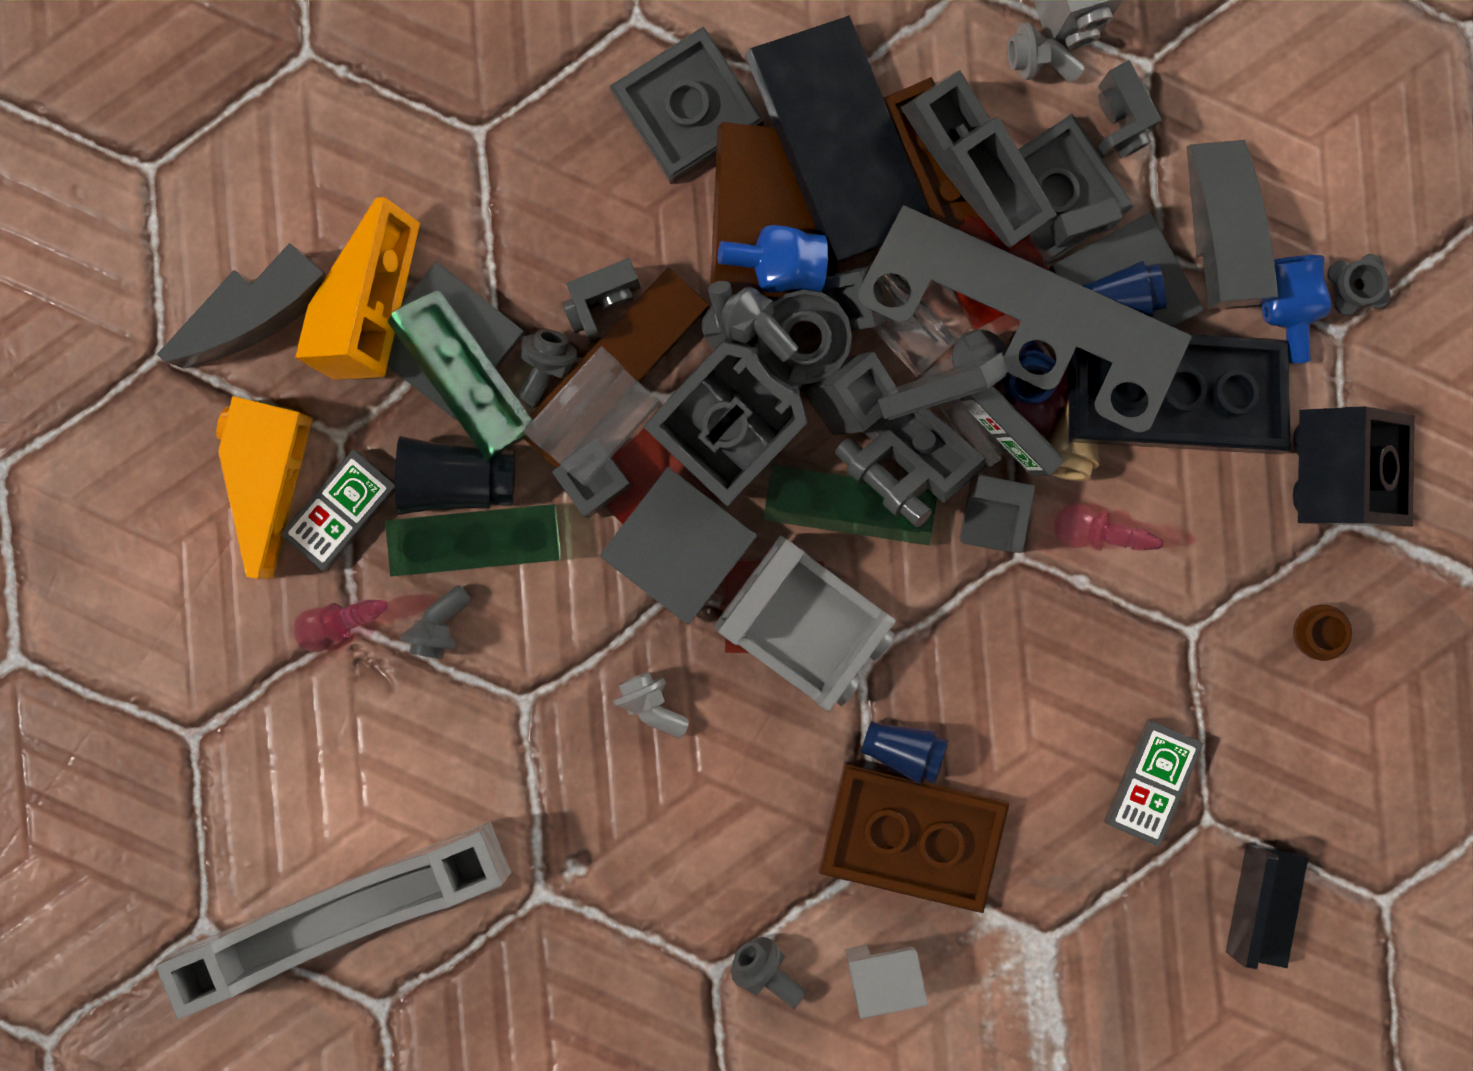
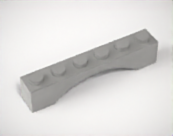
M488 821L183 947L157 964L156 968L177 1020L232 998L288 969L347 943L401 922L449 908L500 887L511 874V870L491 821Z

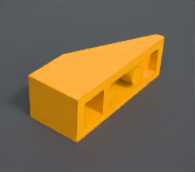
M386 197L375 198L307 307L295 358L333 380L385 377L420 222Z
M232 396L230 407H225L219 416L216 436L218 440H221L218 453L245 575L254 579H273L283 537L280 534L287 525L313 417L300 412Z

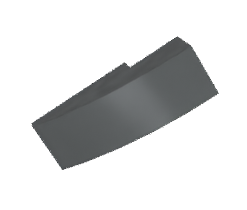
M961 70L943 78L901 107L912 127L950 181L986 225L1007 247H1012L1057 215L998 116L992 119L988 117Z
M1245 140L1188 145L1186 149L1196 257H1203L1208 309L1264 304L1277 298L1276 272L1267 216L1253 161Z
M289 243L254 282L233 270L157 355L164 362L185 369L216 361L247 349L282 330L307 311L308 304L327 274L306 254Z

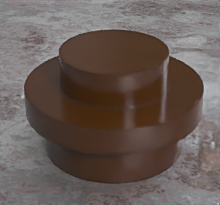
M1319 604L1310 606L1299 614L1294 624L1293 637L1298 649L1304 655L1311 659L1328 661L1339 657L1347 650L1352 638V628L1349 619L1340 609L1331 605Z

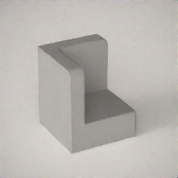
M867 945L845 949L860 1019L928 1005L919 958L915 948L908 947L870 955Z

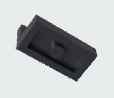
M1246 843L1226 946V953L1243 967L1257 969L1258 964L1262 963L1288 968L1309 857L1301 853Z

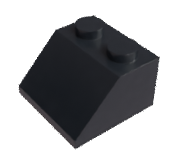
M1367 406L1299 410V425L1294 432V448L1299 456L1298 481L1293 488V504L1298 512V523L1413 527L1415 415Z

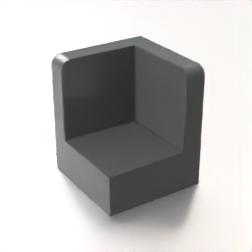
M873 351L847 357L837 372L823 381L810 383L802 391L833 435L864 432L878 421L883 414L877 400L897 387Z
M983 475L975 476L970 480L960 542L1003 552L1022 553L1035 485Z

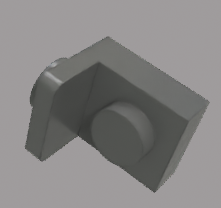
M1128 60L1109 70L1098 86L1101 91L1098 98L1103 113L1112 124L1118 122L1121 128L1107 136L1097 147L1096 150L1102 158L1117 151L1120 159H1123L1151 143L1148 134L1162 120L1131 61Z
M630 258L566 283L571 299L562 302L574 333L585 330L591 343L600 340L601 335L590 308L600 305L602 311H608L633 300L631 292L640 289L641 286Z

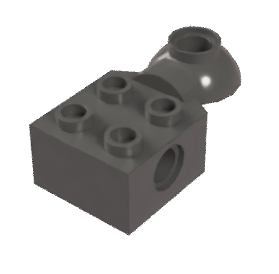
M805 289L786 293L773 302L774 314L772 317L788 335L792 326L800 321H811L819 327L821 339L813 350L807 352L797 350L790 358L781 362L759 335L755 345L743 342L734 343L725 338L643 426L726 506L740 494L807 424V417L799 388L803 384L825 380L841 368L849 355L852 341L849 318L838 302L822 292Z

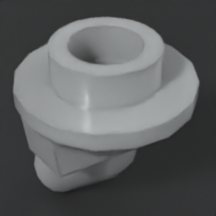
M1029 22L1020 23L1017 27L1016 35H1011L1008 39L1007 53L1010 68L1018 70L1023 80L1032 79L1044 63H1048L1069 83L1074 82L1084 71V64L1067 48L1053 38H1045Z
M648 671L618 685L622 694L612 700L615 706L627 710L629 715L637 714L641 721L648 726L671 736L681 738L685 734L689 723L688 718L659 706L665 702L662 695L666 684L664 677L653 680Z

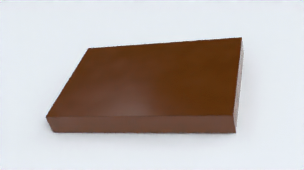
M722 122L718 126L710 285L717 281H727L731 285L733 295L738 294L744 288L752 287L763 296L776 301L786 293L799 290L779 293L765 292L759 287L754 268L718 264L717 255L720 242L727 241L756 245L761 230L769 225L788 226L807 234H819L775 128Z
M844 762L818 869L819 874L984 913L1009 803L1005 800L926 781H921L919 785L905 776Z

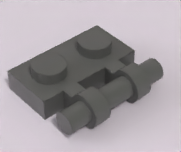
M928 408L889 420V418L884 419V416H882L863 432L872 440L864 449L853 439L847 438L837 447L835 452L836 456L848 465L847 473L859 484H869L884 498L883 505L895 517L903 515L915 527L923 525L932 513V510L918 498L928 489L944 504L984 469L986 459ZM890 457L909 472L901 481H898L882 466Z

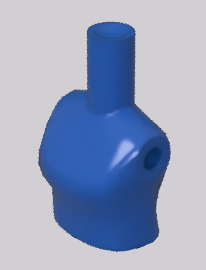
M769 225L761 230L756 245L721 241L717 260L718 264L754 268L759 287L765 292L779 293L804 289L821 292L827 274L828 245L825 235L807 234L788 226Z
M1303 255L1274 259L1278 297L1262 304V314L1265 322L1269 325L1286 328L1289 363L1311 361L1309 325L1326 317L1331 311V299L1324 280L1325 256Z

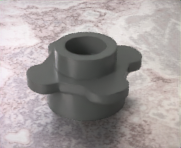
M1367 254L1361 260L1349 264L1340 260L1329 267L1327 276L1334 283L1337 294L1334 307L1340 314L1352 315L1358 308L1366 306L1380 309L1389 302L1388 274L1384 268L1383 261L1377 255ZM1356 280L1363 282L1361 290L1355 288L1354 283Z

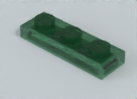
M439 289L392 313L387 321L487 461L529 437L537 428L536 424Z
M771 465L763 521L930 546L937 497L928 489L918 497L932 510V513L923 525L915 527L903 515L895 517L883 505L884 498L867 483L859 484L849 476Z
M555 504L385 520L390 577L562 560L557 507Z

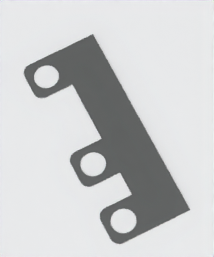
M905 205L902 206L857 295L862 306L896 322H905L914 315L932 280L1020 320L1021 323L1004 356L1008 373L1044 390L1053 389L1059 384L1076 347L1111 362L1112 365L1095 400V409L1100 416L1139 433L1151 428L1192 338V335ZM896 274L903 277L909 283L911 294L905 304L892 308L886 307L877 301L873 288L875 282L881 276ZM1039 340L1049 344L1056 354L1054 368L1042 375L1026 371L1019 361V351L1025 343ZM1131 382L1142 387L1148 396L1146 411L1137 417H1125L1119 414L1111 403V393L1117 385Z

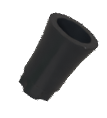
M399 436L395 462V500L398 515L442 509H491V504L502 506L514 505L515 451L493 452L492 447L434 443Z

